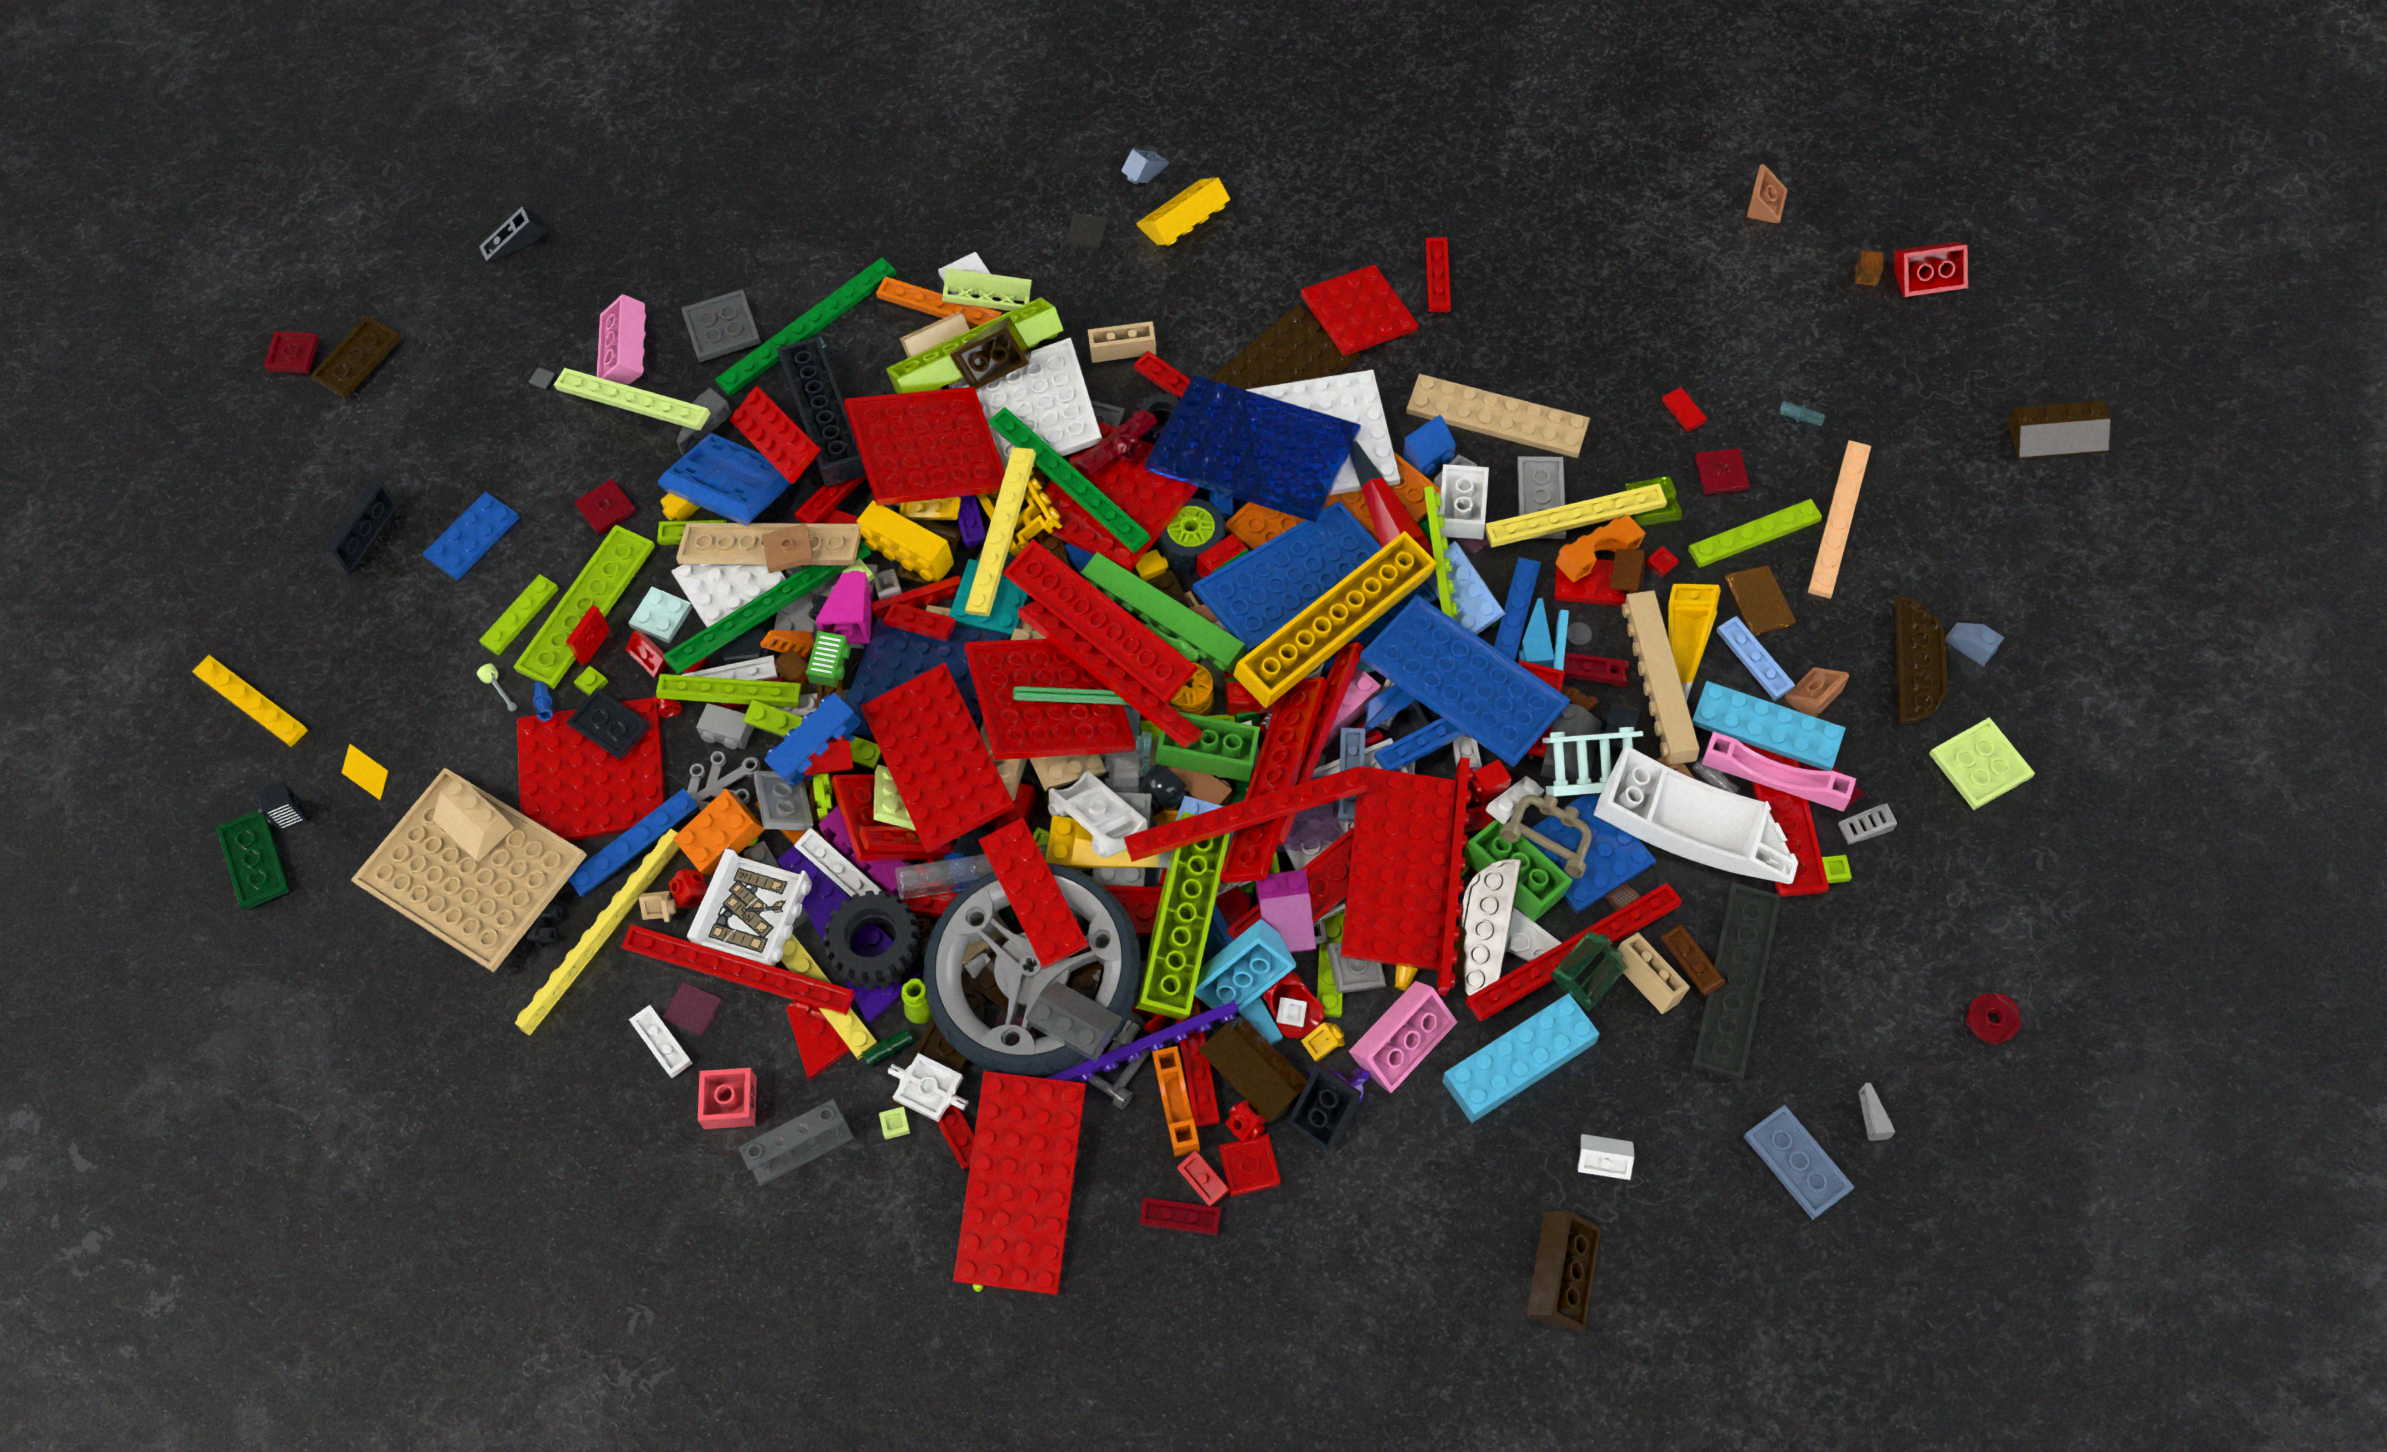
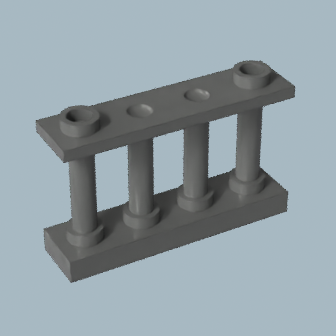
M834 1099L738 1148L748 1170H753L759 1185L763 1186L854 1139L844 1116L840 1113Z

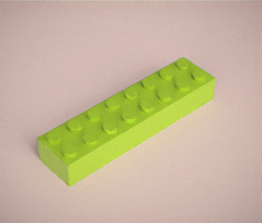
M1038 298L886 368L895 392L901 394L941 390V387L946 384L959 382L963 375L951 358L950 353L989 326L1009 316L1029 348L1037 346L1039 341L1056 337L1059 332L1063 331V327L1055 306L1043 298Z
M1184 812L1178 820L1194 816L1195 814ZM1230 833L1171 850L1135 1008L1179 1020H1185L1190 1016L1220 881L1219 876L1223 867Z

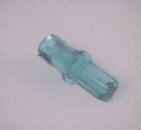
M1785 400L1779 411L1780 415L1797 419L1798 422L1803 420L1819 426L1823 424L1825 419L1824 414L1806 409V405H1795Z

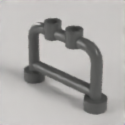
M1131 1011L1127 1019L1143 1029L1145 1024L1149 1022V1020ZM1173 1041L1165 1043L1164 1049L1168 1048ZM1148 1050L1141 1053L1142 1057L1140 1059L1130 1062L1114 1085H1111L1096 1074L1087 1081L1114 1098L1112 1104L1122 1110L1129 1103L1133 1094L1125 1086L1151 1051Z

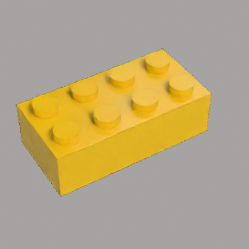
M872 500L857 520L860 533L865 541L864 543L869 549L882 552L887 559L900 562L905 569L918 572L927 581L940 582L954 564L947 540L883 505L877 506L874 500Z

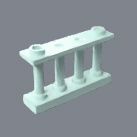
M1634 727L1619 728V733L1565 736V732L1550 733V738H1542L1543 743H1553L1556 781H1553L1554 786H1546V795L1564 796L1602 793L1611 775L1609 739L1622 738L1623 748L1626 745L1633 748L1632 737L1643 736V731H1634ZM1599 739L1602 777H1600V782L1591 783V778L1588 776L1586 740ZM1576 741L1579 779H1576L1577 784H1568V780L1565 779L1563 742Z

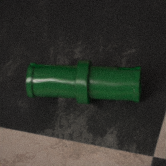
M905 1028L888 1039H881V1043L861 1053L869 1067L886 1056H893L895 1051L913 1043V1039Z

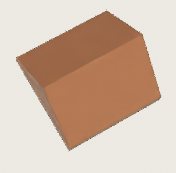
M1764 164L1759 167L1747 217L1779 223L1787 189Z
M1813 667L1784 698L1801 713L1816 718L1842 692L1849 674L1847 672Z

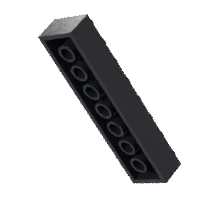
M819 337L777 348L780 364L804 431L821 448L814 458L824 486L828 487L866 476L867 474L843 399Z

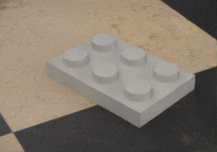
M755 771L753 778L763 828L780 830L812 829L813 820L804 779L795 788H792L776 772Z

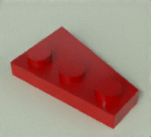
M793 1001L786 1006L806 1075L810 1081L849 1052L850 1049L818 1007L798 1001Z

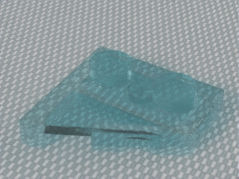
M1143 730L1142 735H1138L1136 738L1135 750L1140 751L1139 776L1145 777L1149 771L1153 731Z

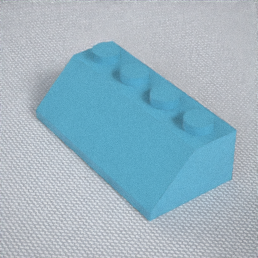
M1260 919L1200 968L1194 995L1212 1009L1235 1000L1239 1011H1241L1294 969L1296 963L1280 933Z

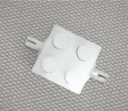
M919 1053L906 1070L894 1064L890 1066L888 1074L900 1079L899 1087L893 1096L895 1101L939 1122L943 1113L951 1104L963 1111L966 1109L965 1106L968 1105L969 1101L956 1095L957 1089L963 1080L962 1074Z

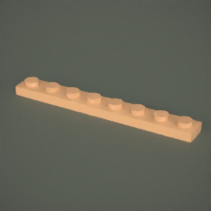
M1848 441L1808 593L1829 599L1833 594L1871 449L1869 445Z

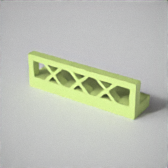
M946 268L942 301L1012 311L1023 306L1022 304H1015L1013 302L1015 300L1025 301L1024 305L1029 303L1032 280ZM948 291L958 292L959 294L950 295ZM970 295H979L980 298H972ZM997 297V298H1000V299H1002V300H1001V301H994V300H992V298Z

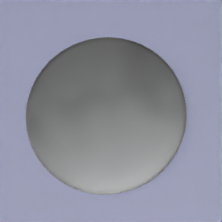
M1576 622L1567 628V638L1574 644H1586L1592 637L1591 629L1584 623Z

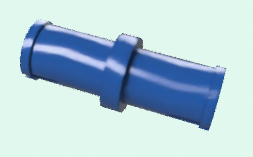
M538 681L534 683L535 686H532L534 692L533 705L537 708V718L540 721H548L553 716L551 711L552 697L548 694V685L543 681Z

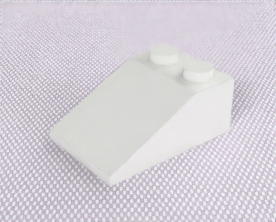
M1443 464L1442 506H1440L1439 513L1443 514L1445 520V528H1442L1443 536L1483 539L1489 467Z

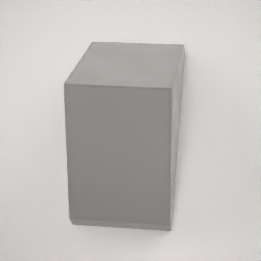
M894 568L873 574L875 577L873 580L880 600L902 593Z

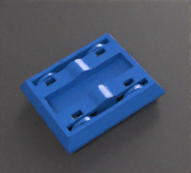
M713 433L707 435L672 465L658 480V484L666 492L745 526L749 525L761 511L767 508L792 484L763 454Z

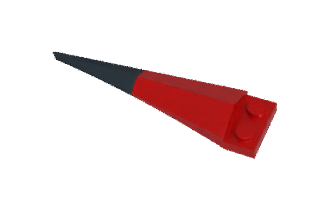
M1340 421L1339 424L1380 546L1382 548L1405 531L1434 559L1433 549L1426 535L1344 423Z

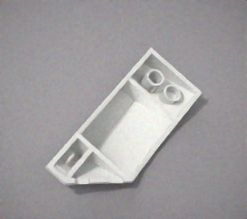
M1627 745L1623 748L1599 797L1594 812L1595 816L1645 842L1681 857L1732 873L1787 884L1793 883L1798 861L1794 853L1790 854L1785 844L1787 839L1779 823L1774 822L1769 812L1771 807L1768 801H1758L1713 787L1668 768Z

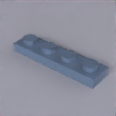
M1341 728L1340 772L1364 766L1365 728ZM1356 795L1339 799L1338 821H1354Z

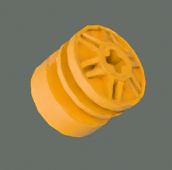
M1192 662L1198 670L1171 699L1168 705L1179 712L1208 716L1213 709L1214 702L1213 680L1210 672L1204 666Z

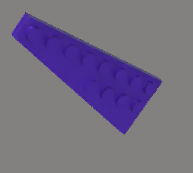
M793 846L778 859V862L783 870L800 875L802 871H806L811 879V890L808 895H805L802 905L824 943V935L827 934L825 931L826 923L828 921L832 922L831 913L834 909L838 911L841 908L839 904L842 901L846 900L849 902L851 899L821 869ZM876 924L864 927L856 934L852 941L851 949L858 956L875 957L886 952L892 946L893 941ZM912 964L911 968L913 971L909 976L904 974L901 976L902 981L895 985L894 982L888 984L889 988L881 990L880 986H875V990H866L864 985L859 989L852 986L851 981L846 983L848 988L855 992L854 999L869 1024L902 996V987L905 983L909 982L910 979L916 978L920 980L923 977V971L917 965Z

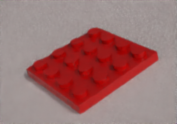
M1375 264L1304 288L1301 291L1302 298L1343 356L1417 331L1419 326Z
M875 774L833 776L831 783L857 861L944 858L948 852L866 851L859 834L862 826H900L874 820Z

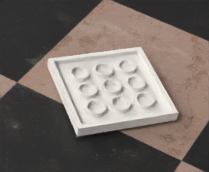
M683 564L671 571L707 628L786 580L781 571L769 573L767 565Z

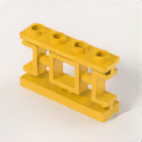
M1031 470L1027 484L1029 490L1026 488L1023 501L1026 499L1030 506L1018 515L1015 530L1019 532L1017 534L1013 533L1008 550L1015 557L1029 544L1028 540L1043 528L1048 533H1052L1054 526L1058 529L1062 527L1058 520L1060 518L1059 513L1053 507H1050L1051 500L1044 492H1041L1043 487L1035 477H1032L1034 474L1033 470ZM999 492L977 495L990 520H992L997 503L995 498L998 499ZM1043 512L1047 520L1039 514Z

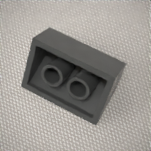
M1569 703L1553 722L1550 733L1565 732V736L1600 734L1602 722L1582 706ZM1598 739L1586 740L1589 778ZM1576 741L1563 742L1565 779L1568 782L1577 784L1576 779H1579ZM1548 743L1541 776L1556 779L1553 743Z
M1058 981L1039 995L1025 1017L1032 1027L1095 1063L1123 1019L1121 1016Z

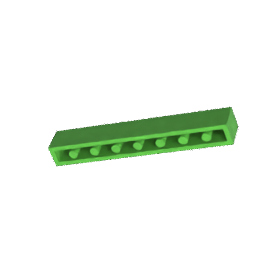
M1096 552L1082 570L1081 575L1086 581L1112 601L1118 602L1120 607L1127 613L1131 614L1133 612L1142 623H1152L1153 626L1167 636L1190 644L1192 648L1198 651L1199 659L1211 661L1212 665L1220 672L1227 671L1232 675L1237 662L1247 655L1245 643L1100 553Z

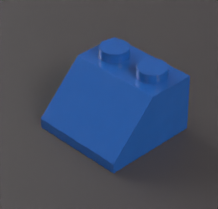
M1438 415L1405 437L1403 459L1424 476L1432 475L1438 467L1450 463L1454 458L1456 444L1441 415Z

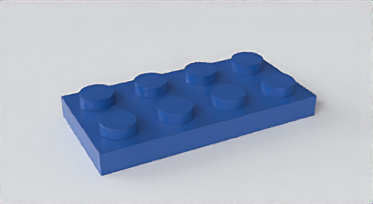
M484 492L423 555L428 561L458 581L519 519V516L490 494Z

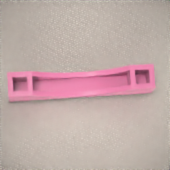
M1713 732L1702 765L1840 811H1844L1850 801L1856 778L1834 771L1807 770L1778 763L1752 751L1737 739Z

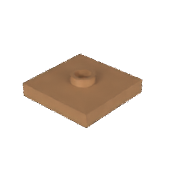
M806 523L762 534L769 573L814 562L809 530Z

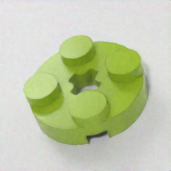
M829 773L814 774L813 777L814 795L819 807L817 812L820 822L835 808L832 805L834 790L832 784H830Z

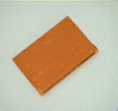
M1768 565L1725 576V580L1753 636L1796 624Z

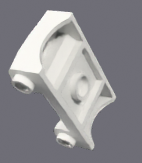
M1089 771L1085 772L1074 785L1067 789H1049L1048 810L1050 814L1061 817L1070 815L1090 832L1093 840L1091 846L1097 856L1107 858L1126 849L1124 836L1147 830V820Z

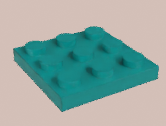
M969 559L949 617L955 618L956 625L1007 633L1012 638L1014 629L1018 628L1021 622V618L1018 616L1019 608L1026 606L1029 595L1001 574L990 616L969 615L965 609L979 561Z

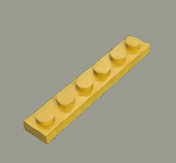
M210 655L192 671L198 678L290 747L308 731L305 726Z

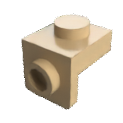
M670 891L643 893L639 896L643 920L664 918V922H670L673 914L676 913V903L674 899H671Z

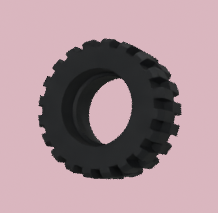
M873 890L865 891L863 896H859V893L852 895L853 899L849 902L846 900L842 901L839 904L841 908L838 911L834 909L831 913L832 922L828 921L826 923L825 931L827 934L824 935L825 950L836 973H839L846 983L851 981L852 986L859 989L864 985L866 990H875V986H880L881 990L889 988L888 984L894 982L895 985L902 981L901 976L904 974L909 976L913 971L911 965L918 964L920 959L918 953L922 952L923 947L921 930L910 906L906 902L902 903L900 897L892 895L890 898L888 892L879 891V894H874ZM872 924H886L895 929V940L892 946L883 954L875 957H861L853 953L851 949L852 941L856 934L864 927Z

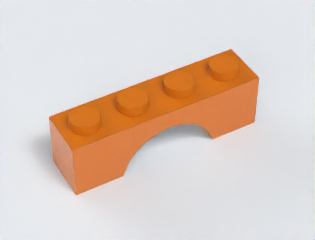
M1629 515L1620 519L1615 518L1609 525L1598 527L1592 534L1581 536L1571 545H1564L1559 550V556L1555 564L1572 582H1575L1590 574L1597 560L1594 552L1609 550L1616 553L1617 549L1635 550L1639 548L1646 533Z
M1175 1046L1152 1051L1174 1156L1188 1155L1195 1150L1200 1152L1178 1048Z

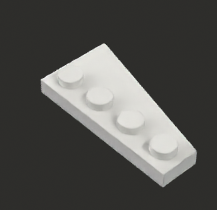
M1514 907L1506 948L1507 952L1530 962L1561 944V942Z

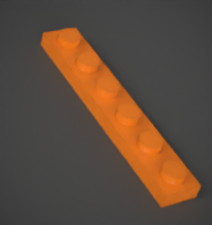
M888 277L883 279L876 292L879 299L940 318L960 312L963 314L967 325L972 328L1002 315L1001 312L985 307L943 302V294Z

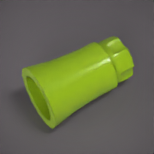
M910 979L902 987L905 1016L913 1023H927L933 1017L927 1003L925 985L919 979Z

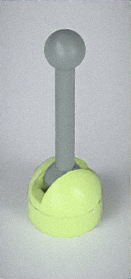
M491 663L482 666L477 671L478 677L484 683H492L508 704V710L515 711L517 709L516 703L511 702L496 681L498 679L497 669Z

